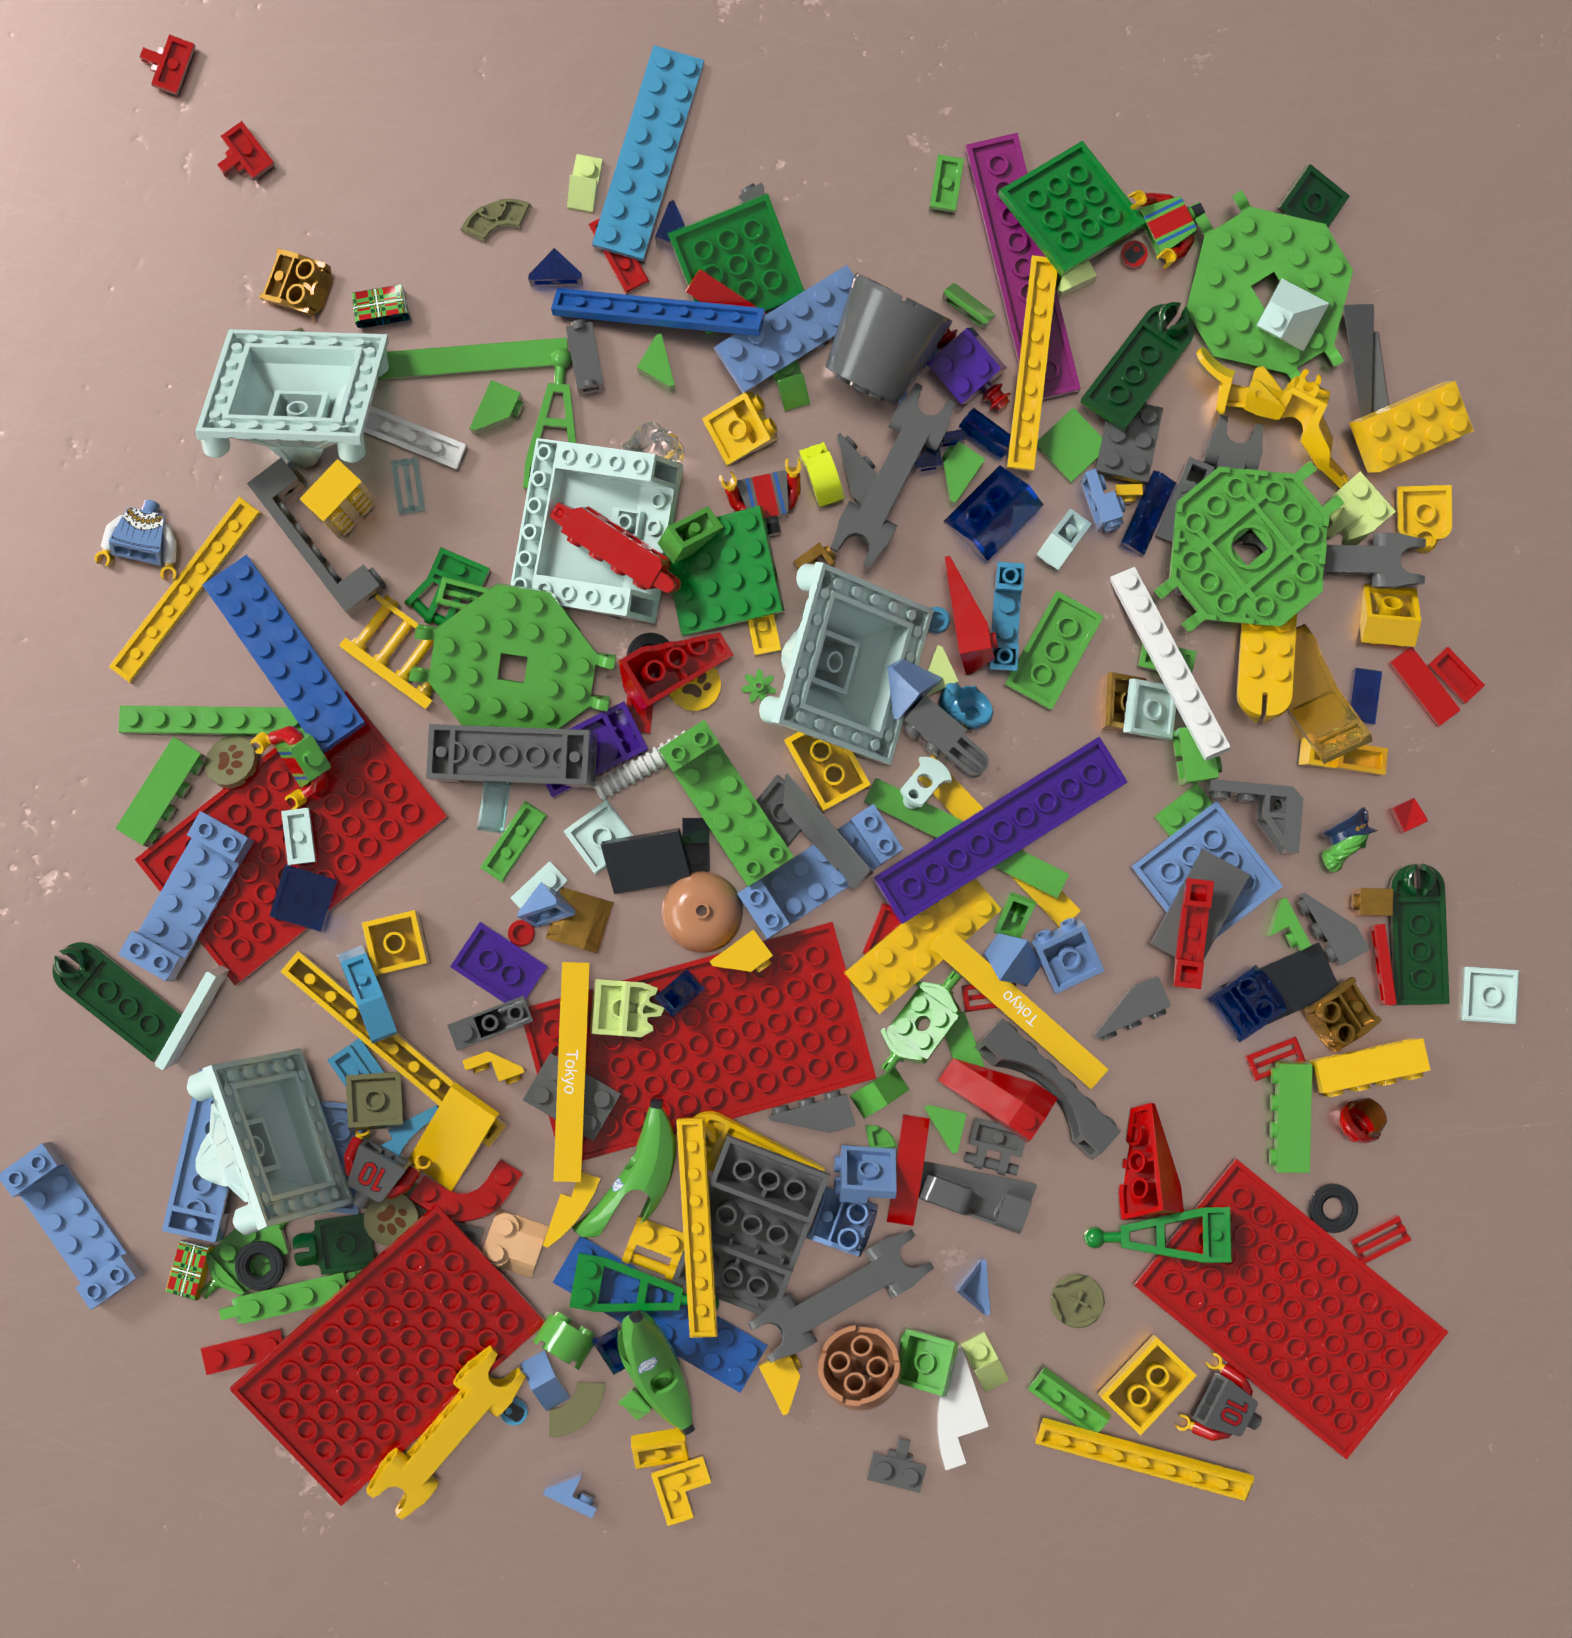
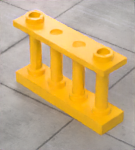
M377 594L374 599L381 604L379 610L357 639L354 638L350 641L345 637L339 647L429 712L435 704L430 699L433 687L429 682H424L422 686L419 685L416 689L408 682L412 666L416 667L433 645L434 640H422L401 670L397 669L394 673L388 669V659L412 627L416 629L418 623L397 608L399 603L387 594L382 598ZM392 612L402 619L403 622L379 655L375 654L372 657L365 652L367 649L365 645L388 614Z

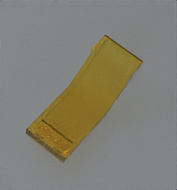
M1306 624L1296 627L1293 693L1287 711L1323 764H1326L1372 742L1373 739L1370 731L1338 689L1313 633Z

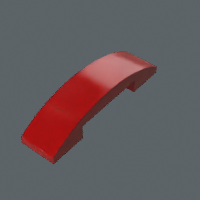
M1186 878L1177 936L1173 986L1201 989L1204 970L1203 958L1214 881Z
M903 1114L896 1159L897 1192L895 1199L890 1198L886 1222L909 1226L914 1225L930 1118Z

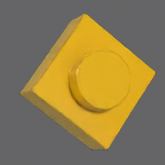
M1142 484L1115 485L1113 488L1116 496L1122 497L1124 504L1136 503V499H1140L1143 495Z

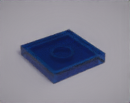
M285 864L269 916L322 932L338 880Z

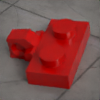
M169 34L164 49L159 47L157 52L144 47L142 48L139 58H141L142 62L152 65L150 70L155 72L151 82L152 87L178 96L196 47L194 43Z
M243 121L220 136L229 148L225 152L227 157L217 164L224 177L230 175L236 169L239 173L245 170L254 181L275 166L273 160Z

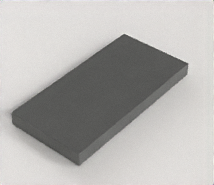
M1202 848L1186 878L1214 881L1204 961L1250 874ZM1186 878L1150 942L1153 946L1173 957L1176 955L1179 920Z

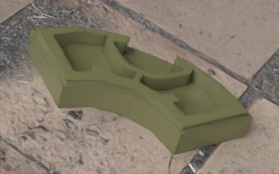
M500 199L475 210L466 219L460 230L483 242H486L490 235L499 229L512 227L521 230L532 205L518 199Z
M578 1382L576 1392L568 1403L562 1407L550 1409L549 1438L571 1434L588 1423L601 1404L605 1382Z

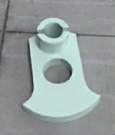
M919 757V768L900 790L903 796V803L907 808L916 809L917 807H922L941 784L951 783L952 779L948 769L937 759ZM922 776L928 777L932 781V786L923 788L918 784L917 779Z

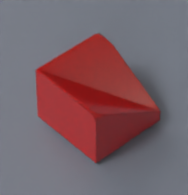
M1415 798L1389 809L1400 833L1428 822L1426 815Z

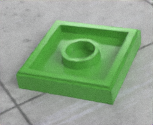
M1073 407L1038 440L1037 449L1072 483L1098 458L1102 437Z

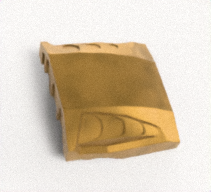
M277 248L276 260L264 292L260 293L259 298L269 303L314 316L323 308L332 284L331 266L301 254Z
M562 887L560 894L575 909V915L550 923L545 938L598 954L614 902Z
M1355 977L1344 980L1320 1000L1304 1008L1306 1019L1319 1039L1332 1052H1339L1350 1043L1363 1037L1382 1021L1380 1016H1376L1355 984L1357 982Z

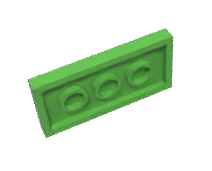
M1056 591L1018 659L1017 671L1010 673L1004 685L1051 711L1104 616Z

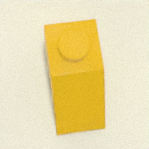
M753 929L712 959L710 963L716 967L749 972L756 969L759 973L771 964L769 958L773 955Z
M796 1354L780 1358L772 1363L766 1360L759 1364V1368L783 1416L789 1413L800 1379L799 1369L803 1368Z

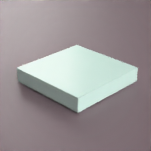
M1129 679L1123 732L1162 740H1173L1176 705L1165 685L1139 679Z
M608 800L602 802L563 831L595 875L606 868L600 845L602 841L633 836Z
M1463 967L1461 1021L1516 1024L1519 970Z

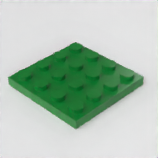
M1083 140L1003 187L998 193V196L1061 277L1140 230L1146 224L1139 211L1131 209L1133 205Z
M768 193L667 233L687 286L700 268L756 307L764 308L765 311L784 304L805 291ZM692 297L693 301L700 302L694 297ZM705 331L706 334L712 333V331Z
M763 506L717 516V519L723 525V529L694 554L675 564H672L670 561L668 571L676 575L678 579H681L680 582H682L681 589L672 592L682 636H689L785 612Z

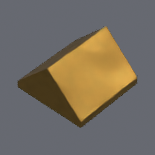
M1108 672L1104 676L1101 730L1123 731L1129 679L1146 681V678L1115 672Z

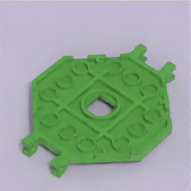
M1242 190L1232 197L1241 213L1231 220L1213 229L1205 213L1195 219L1204 235V240L1187 308L1190 318L1214 357L1257 367L1264 366L1266 369L1286 373L1290 380L1295 376H1300L1301 373L1297 367L1322 352L1326 353L1333 367L1344 361L1334 343L1353 269L1326 224L1251 207ZM1273 272L1279 281L1284 279L1329 303L1304 351L1256 327L1265 309L1251 286Z
M1311 461L1304 464L1296 473H1279L1219 466L1176 502L1169 579L1157 587L1154 592L1161 599L1177 587L1197 612L1181 623L1187 632H1191L1204 620L1280 627L1323 592V571L1326 560L1329 517L1344 504V501L1339 495H1336L1322 506L1308 490L1303 481L1317 470ZM1251 528L1267 550L1249 565H1246L1232 548V543Z
M497 583L438 627L418 624L416 627L414 639L434 640L430 669L412 666L409 681L429 682L461 725L559 729L588 707L608 711L610 696L594 695L591 693L595 665L614 669L616 654L597 652L582 634L571 616L560 605L552 591ZM501 653L528 657L524 682L500 679L498 677Z

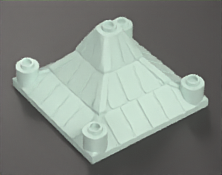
M229 329L195 430L197 439L201 440L203 452L207 456L220 458L230 450L229 438H235L269 447L272 452L284 460L292 461L295 466L307 468L317 463L324 448L337 443L338 455L342 460L350 463L359 461L366 454L363 432L378 377L382 376L389 369L387 356L388 334Z
M806 563L799 568L796 579L800 589L809 591V598L805 605L800 627L793 633L782 650L781 662L786 674L780 697L768 696L764 698L760 704V717L765 723L781 725L852 751L860 758L891 765L904 716L900 719L893 718L887 667L899 659H904L917 666L919 665L934 609L825 563Z
M301 1048L210 1065L189 1077L187 1090L191 1097L197 1101H204L212 1097L214 1101L211 1104L210 1131L203 1140L197 1154L196 1171L206 1181L221 1186H228L244 1202L249 1203L235 1210L233 1224L237 1231L243 1235H249L270 1226L314 1214L322 1215L353 1203L350 1188L347 1185L340 1159Z

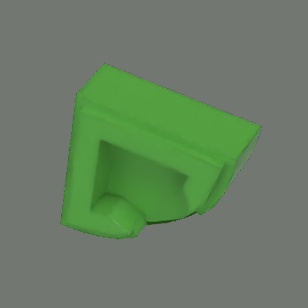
M865 1125L869 1147H897L895 1139L887 1130L876 1125Z

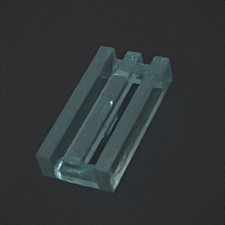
M412 457V459L405 458L398 461L391 460L399 515L426 511L418 457ZM408 465H413L419 506H414ZM400 466H403L408 507L406 508L403 505L398 470Z

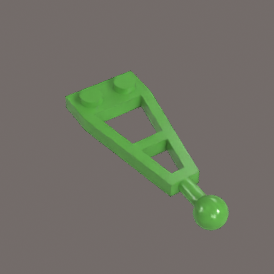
M557 348L551 354V363L555 367L554 383H548L525 460L523 489L528 490L536 439H541L544 427L567 429L568 442L576 443L570 385L565 384L566 368L570 366L572 358L571 353L565 348ZM554 394H563L566 419L547 418Z

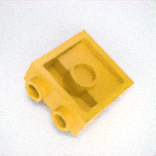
M744 392L702 418L727 466L734 464L752 452H757L778 439L775 435L778 431L775 422L770 417L767 419L762 410L765 408L763 399L758 394L754 395L753 392Z

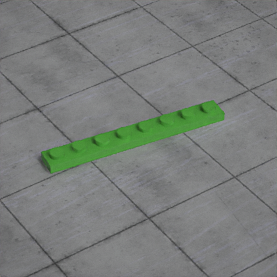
M120 705L118 732L121 734L257 735L260 732L269 734V732L286 726H293L302 732L304 730L288 707Z

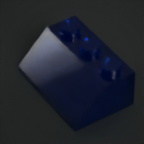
M999 465L944 520V523L972 551L988 561L1044 504L1029 484Z

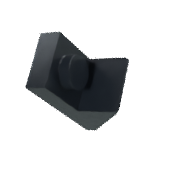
M682 818V838L691 872H710V828L703 818Z

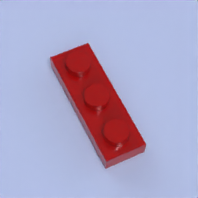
M282 1328L200 1348L206 1375L258 1363L284 1340Z

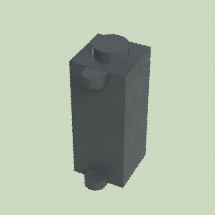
M585 319L573 321L571 326H566L578 393L583 394L605 390L593 324Z

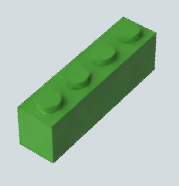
M172 737L115 829L143 846L148 847L150 843L154 844L161 835L162 831L159 829L163 822H168L175 813L176 808L174 805L178 798L182 799L187 794L190 788L188 782L193 774L197 776L205 764L202 760L205 755L181 740Z
M1276 1061L1275 1068H1271V1084H1275V1095L1270 1097V1109L1274 1111V1122H1270L1269 1132L1270 1138H1274V1149L1269 1150V1164L1273 1165V1169L1277 1173H1310L1312 1064L1308 1061Z

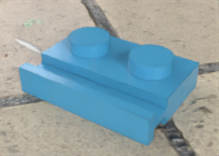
M359 1038L327 1060L345 1087L346 1075L384 1073Z

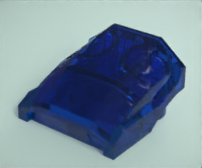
M1254 965L1208 998L1210 1002L1217 1006L1233 1028L1239 1043L1287 1010L1282 995L1267 974L1257 965Z

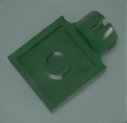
M1306 164L1276 208L1282 214L1323 223L1329 227L1350 195L1313 165Z
M365 1213L314 1220L315 1227L312 1232L297 1234L293 1237V1249L309 1247V1251L294 1254L296 1264L301 1267L317 1265L321 1270V1275L365 1268L375 1259L372 1238L369 1237L364 1227Z

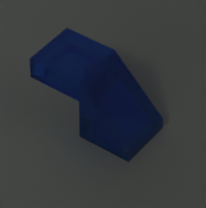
M964 429L946 432L937 451L927 447L915 463V473L940 470L943 465L940 448L949 447L950 445L956 446L958 441L965 444Z

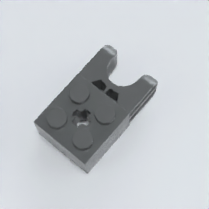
M925 695L905 718L902 725L905 727L904 733L914 741H917L919 738L926 744L924 749L936 759L940 756L966 778H978L988 767L987 754L964 735L967 729L928 696Z

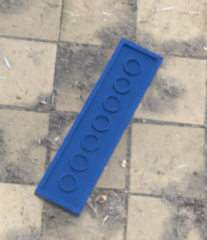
M247 554L203 584L207 593L304 732L313 736L323 754L366 725Z
M579 1236L553 1283L572 1293L579 1252L607 1257L632 1268H638L630 1263L628 1265L621 1262L622 1258L588 1238ZM604 1266L598 1303L637 1302L640 1280ZM648 1283L645 1302H673V1292ZM681 1304L680 1310L644 1311L660 1326L678 1357L741 1393L768 1344L718 1315L717 1337L690 1338L687 1305ZM634 1311L603 1313L622 1323L624 1318Z

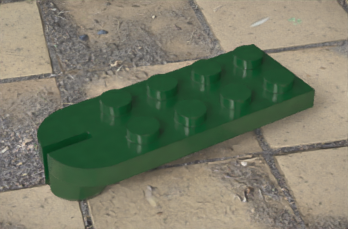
M1170 302L1156 305L1149 309L1083 395L1080 403L1125 432L1190 346L1194 336V324L1190 318L1188 308L1185 306L1178 321L1171 325L1169 329L1167 327L1177 315L1181 303Z
M1422 863L1418 864L1419 889H1416L1414 872L1417 870V864L1407 865L1400 868L1393 875L1389 889H1393V916H1390L1395 1005L1450 1004L1445 883L1443 877L1435 868Z
M77 942L61 949L59 952L67 955L80 965V969L77 970L61 956H55L52 972L56 985L149 1060L155 1062L182 1014L95 945Z

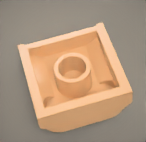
M498 1209L482 1252L496 1267L532 1278L549 1226Z

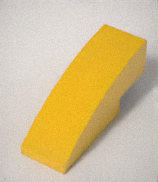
M1313 737L1301 738L1298 765L1385 775L1388 748Z
M582 1171L581 1182H576L572 1196L565 1193L560 1194L543 1246L549 1247L576 1223L595 1195L602 1177Z

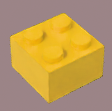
M412 910L362 922L371 966L375 976L430 964L418 911Z

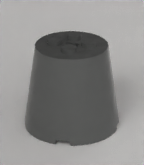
M856 273L825 367L836 373V379L854 386L856 390L862 393L869 394L881 401L887 398L898 403L951 326L953 320L906 297L905 301H902V295Z

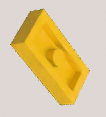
M774 614L748 621L755 656L781 651Z

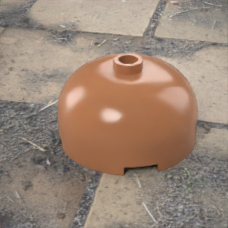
M705 871L693 872L690 877L683 878L672 884L662 904V920L667 933L679 946L692 952L706 953L723 948L736 936L742 923L743 907L737 890L724 877ZM699 906L707 908V913L704 916L697 914L696 910Z
M856 1325L849 1326L834 1333L821 1349L822 1353L817 1368L819 1379L828 1396L840 1406L856 1411L870 1410L885 1403L896 1391L901 1378V1360L893 1341L881 1330L857 1327ZM863 1375L869 1376V1379L865 1380Z

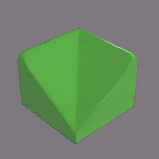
M634 1387L618 1401V1404L624 1406L636 1420L648 1414L652 1408Z

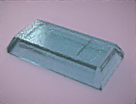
M484 781L476 830L503 833L511 782Z

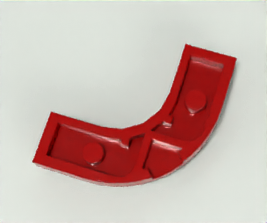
M500 1159L486 1181L477 1190L470 1193L449 1191L424 1175L409 1199L426 1211H429L437 1203L457 1223L483 1219L494 1213L505 1203L522 1178L523 1173Z

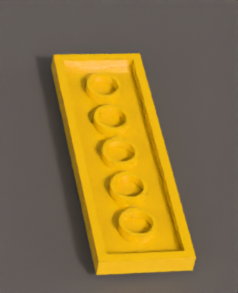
M975 878L910 920L900 924L848 968L844 974L877 1014H880L944 960L929 946L947 926L966 941L1002 909Z

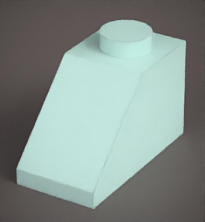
M1070 508L1037 555L1045 563L1059 570L1092 523Z

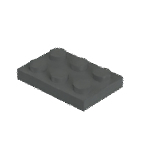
M1145 404L1125 432L1107 420L1105 421L1095 468L1098 475L1102 474L1111 478L1147 485L1163 413L1162 407Z
M550 1053L523 1101L556 1119L558 1056ZM585 1073L583 1135L594 1141L621 1093Z

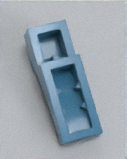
M439 1105L404 1121L403 1127L388 1129L392 1140L381 1146L405 1158L403 1155L405 1148L415 1135L430 1123Z

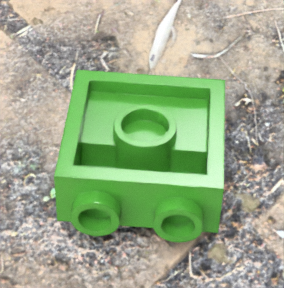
M906 1329L900 1340L902 1371L899 1384L936 1395L947 1396L959 1342L916 1329Z

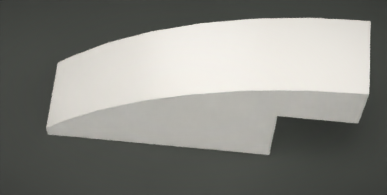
M958 1346L947 1396L939 1395L937 1405V1434L945 1470L966 1464L958 1437L989 1427L961 1346Z

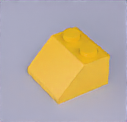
M1363 584L1360 616L1362 642L1415 647L1421 626L1417 589L1404 587L1398 589L1372 588V585Z

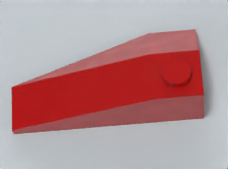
M945 556L959 654L966 675H969L995 659L993 649L998 648L996 632H990L985 617L952 558Z
M721 632L680 641L644 646L620 659L618 664L624 691L636 711L639 712L734 656Z
M954 1058L938 1079V1082L1026 1143L1031 1141L1058 1099L1035 1082Z
M1149 1103L1131 1108L1126 1138L1129 1144L1127 1159H1123L1122 1168H1126L1124 1184H1120L1119 1187L1121 1220L1150 1219L1183 1213L1181 1184L1155 1103Z

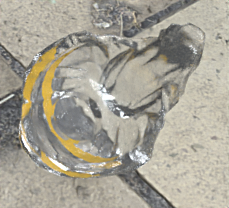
M653 421L642 423L634 430L630 439L622 444L623 450L656 454L678 463L684 459L685 449L679 438L670 430L662 428L659 423Z

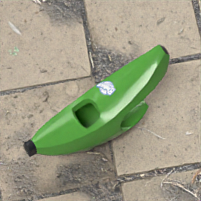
M651 1098L650 1107L636 1146V1152L600 1202L572 1227L573 1231L581 1237L599 1236L623 1196L631 1190H641L648 1194L640 1214L642 1216L640 1223H644L661 1202L671 1180L676 1159V1137L670 1119L662 1107L664 1101L662 1098Z
M638 1309L624 1318L622 1329L618 1333V1349L623 1365L632 1382L652 1409L666 1422L680 1429L684 1436L689 1435L695 1430L692 1424V1405L686 1379L678 1357L660 1326L646 1312Z

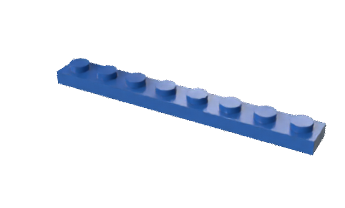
M557 288L551 306L553 316L760 336L765 319L764 308Z

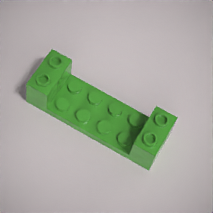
M705 720L658 749L748 887L794 857L727 757Z

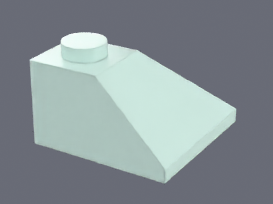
M1281 279L1256 327L1304 351L1329 303Z

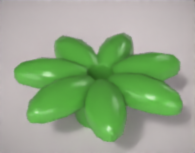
M761 669L757 670L756 679L749 674L745 675L749 685L742 687L741 691L751 692L749 697L750 703L754 702L758 695L760 700L763 701L767 697L766 693L776 692L775 688L769 686L774 679L773 675L763 679Z

